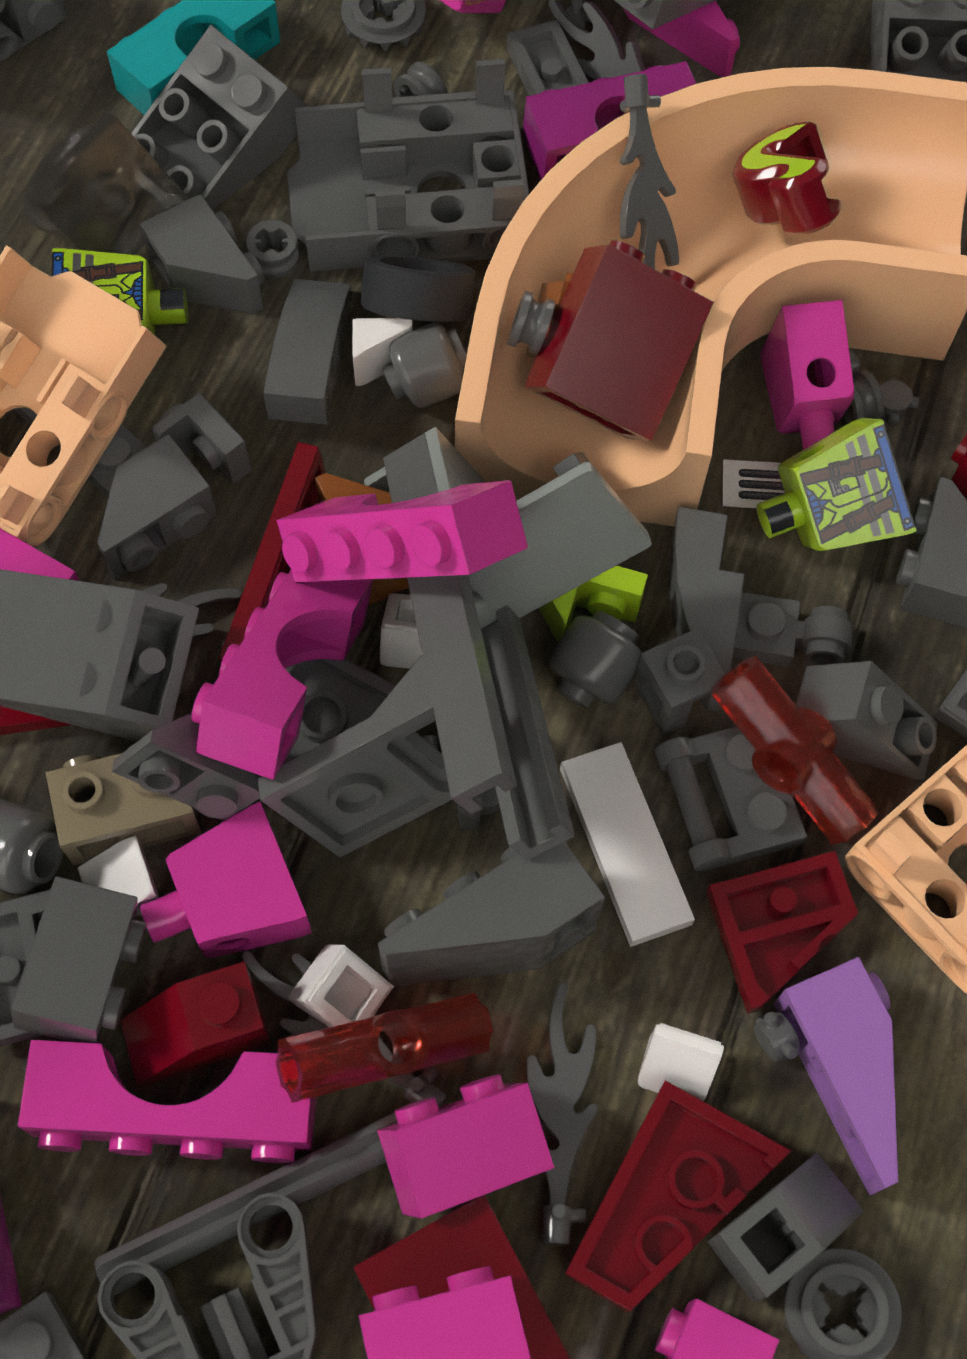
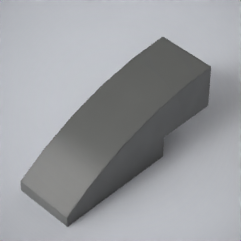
M294 279L277 327L263 392L268 419L327 425L333 387H337L352 293L351 284Z
M678 506L671 534L668 566L670 608L676 637L692 630H698L727 677L723 689L701 699L707 711L719 713L729 685L744 574L719 570L728 515Z

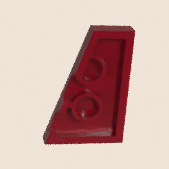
M665 1080L564 1276L623 1311L630 1312L791 1150Z

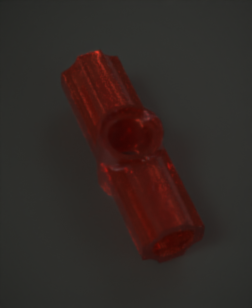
M757 656L742 661L715 683L711 688L713 691L712 696L756 749L751 759L753 769L767 786L784 794H792L832 845L848 841L856 833L869 826L878 814L874 808L875 804L833 753L837 744L836 733L831 724L822 715L811 709L797 708Z
M470 993L412 1008L393 1009L370 1018L280 1039L278 1041V1056L275 1063L280 1085L288 1093L291 1102L295 1103L490 1051L489 1042L490 1036L493 1033V1027L488 1007L482 1005L476 993ZM380 1031H384L392 1041L394 1054L391 1062L382 1055L379 1049L378 1038Z

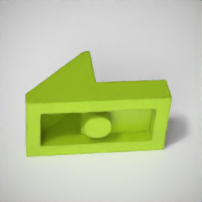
M616 565L538 609L557 642L560 641L571 623L576 606L587 609L592 615L598 610L617 620L624 619L635 623L642 603L648 574Z

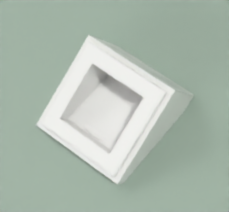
M402 318L353 319L355 386L365 385L384 375L383 367L392 363L389 354L391 342L412 331V320Z
M392 593L389 594L381 626L380 662L388 667L410 669L422 655L411 595Z
M136 835L121 840L78 867L82 883L138 897L137 916L142 914L140 905L159 898L143 847Z
M328 944L320 951L288 998L300 1009L350 1042L355 1043L394 986L345 945Z
M660 1023V1025L656 1024L647 1044L638 1076V1085L658 1093L666 1080L704 1101L721 1060L724 1046L721 1045L722 1042Z

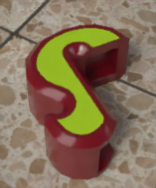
M795 123L766 135L741 154L735 164L732 175L746 215L755 223L765 225L781 224L784 232L795 235L810 234L829 226L837 218L841 210L840 200L827 198L823 187L822 179L829 170V164L815 123Z

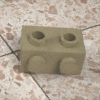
M122 753L104 758L97 755H83L68 760L64 763L63 768L46 772L59 845L73 866L86 863L121 840L134 835L137 836L142 847L145 848L200 834L202 830L197 809L164 794L150 792L142 788L139 783L113 773V761Z

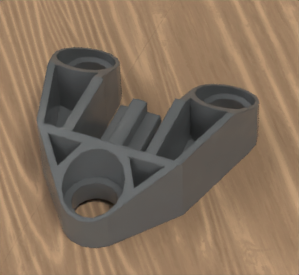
M267 1193L259 1195L248 1202L239 1215L237 1233L239 1243L254 1276L251 1279L281 1352L269 1357L241 1287L223 1294L199 1308L220 1359H312L319 1336V1326L305 1217L297 1204L282 1194ZM269 1206H277L286 1210L293 1224L292 1235L288 1242L280 1249L273 1251L263 1250L258 1247L251 1235V1224L255 1215L263 1208ZM131 1260L118 1264L106 1274L100 1284L97 1297L100 1313L136 1359H208L191 1315L185 1313L171 1281L163 1270L151 1263ZM141 1273L148 1277L154 1285V1304L143 1317L127 1319L115 1307V1288L120 1280L127 1275Z

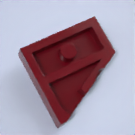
M835 851L711 884L706 891L747 1015L761 1009L858 914Z

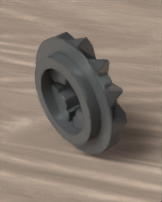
M343 0L341 5V20L345 25L348 38H359L364 49L374 43L380 44L385 53L391 43H398L401 46L407 47L411 36L422 34L423 22L426 19L424 0ZM374 8L378 13L381 12L386 17L393 15V21L387 22L382 17L375 19Z
M849 1249L824 1250L791 1277L783 1293L785 1298L784 1325L790 1331L801 1354L810 1359H884L892 1350L901 1328V1303L892 1280L874 1260L862 1253ZM818 1287L824 1292L829 1291L837 1298L855 1292L860 1287L862 1291L855 1298L857 1302L852 1307L851 1313L858 1321L856 1325L863 1331L864 1335L857 1329L852 1330L846 1324H839L833 1328L826 1329L824 1332L820 1330L826 1323L824 1319L829 1314L830 1308L824 1301L825 1295Z

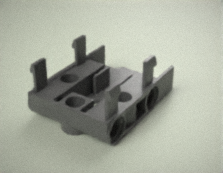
M504 59L476 61V91L392 98L391 67L362 70L364 102L294 107L300 160L287 172L291 223L296 233L297 242L307 248L310 272L363 268L366 258L378 255L415 256L450 262L492 259L502 234L523 201L529 195L514 90L504 91ZM438 176L451 177L458 180L465 188L418 193L424 182Z

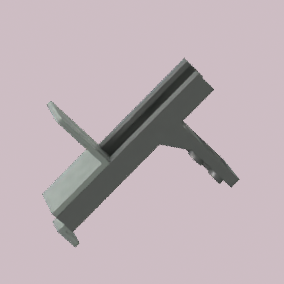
M436 426L383 458L385 467L364 479V485L389 492L392 503L431 495L460 485L486 482ZM584 462L516 501L528 545L527 549L470 575L407 577L422 655L370 718L283 764L274 780L263 776L259 777L260 801L338 857H342L451 800H454L469 814H473L483 809L480 794L493 787L496 788L508 846L525 860H529L575 837L520 618L644 551L652 544L647 530L590 462ZM436 721L442 754L416 731Z

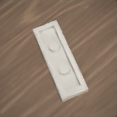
M622 742L561 762L560 771L630 947L692 926L695 918Z

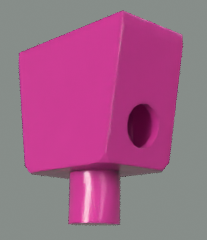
M842 300L782 306L760 352L776 429L783 434L800 432L804 450L837 431V424L854 399V384Z
M261 802L247 807L172 852L166 858V863L177 891L140 905L143 919L147 923L146 927L154 943L192 928L197 944L205 958L232 954L304 937L312 933L306 912Z

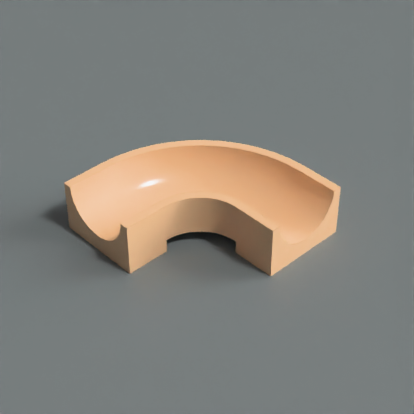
M837 67L779 68L740 73L694 84L660 97L661 104L659 107L647 108L650 129L658 156L676 189L675 195L664 197L659 191L658 193L667 207L674 227L679 251V264L667 266L661 245L657 242L655 270L662 273L663 269H669L686 275L697 283L695 292L714 302L652 441L626 439L524 387V384L536 358L526 355L528 345L525 343H518L515 347L507 345L514 316L525 290L532 292L533 299L538 302L542 283L562 281L565 279L566 273H574L584 248L610 244L611 240H617L639 249L641 236L639 221L637 222L633 237L627 239L620 237V212L623 196L632 175L640 163L637 157L630 164L622 165L620 163V158L625 151L629 136L630 112L616 118L582 141L544 176L523 201L502 234L486 270L474 314L455 417L456 450L486 482L511 480L516 501L559 477L553 468L555 465L573 453L584 452L590 463L639 522L674 526L678 506L697 510L712 457L721 372L740 350L756 339L770 333L782 306L842 300L849 348L944 361L967 311V255H961V231L967 193V82ZM812 122L816 124L829 164V170L822 179L826 196L841 202V210L837 218L829 226L817 232L800 235L784 232L781 224L765 225L755 223L746 215L732 175L739 156L754 143L780 128L795 123Z

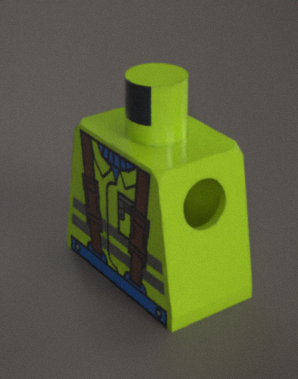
M52 248V276L72 271L139 311L142 326L146 327L154 335L155 325L188 323V302L185 288L155 289L148 260L144 257L130 254Z
M860 418L854 420L782 462L778 466V472L785 493L757 504L760 524L769 538L797 529L803 546L818 551L908 535L917 531L883 419Z

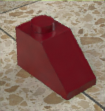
M245 961L178 982L120 1020L138 1088L241 1055L243 1052H250L272 1045L254 980Z

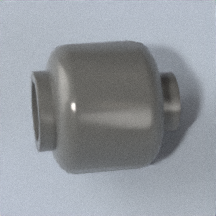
M430 322L391 342L389 354L392 363L384 366L383 372L397 400L408 396L415 407L423 410L460 394L467 350L456 328L447 331L441 323Z
M597 610L593 617H575L548 660L550 670L561 679L555 690L585 709L589 708L593 700L603 704L617 702L638 670L637 667L642 652L635 642L639 635L621 621L602 611Z
M0 800V890L16 895H24L33 892L55 876L63 859V850L59 845L55 822L50 815L33 808Z

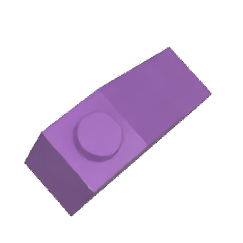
M857 957L785 989L773 1005L776 1011L783 1014L794 1028L800 1041L798 1055L868 1195L871 1196L898 1182L892 1019L887 1011L891 1006L887 990L874 972L870 971L867 973L860 958Z

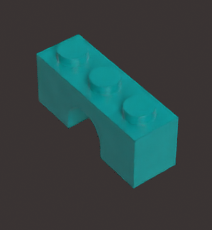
M274 0L180 1L173 7L163 11L160 16L132 35L123 38L117 45L107 51L116 90L145 115L210 25L251 58L257 59L281 42L276 2Z

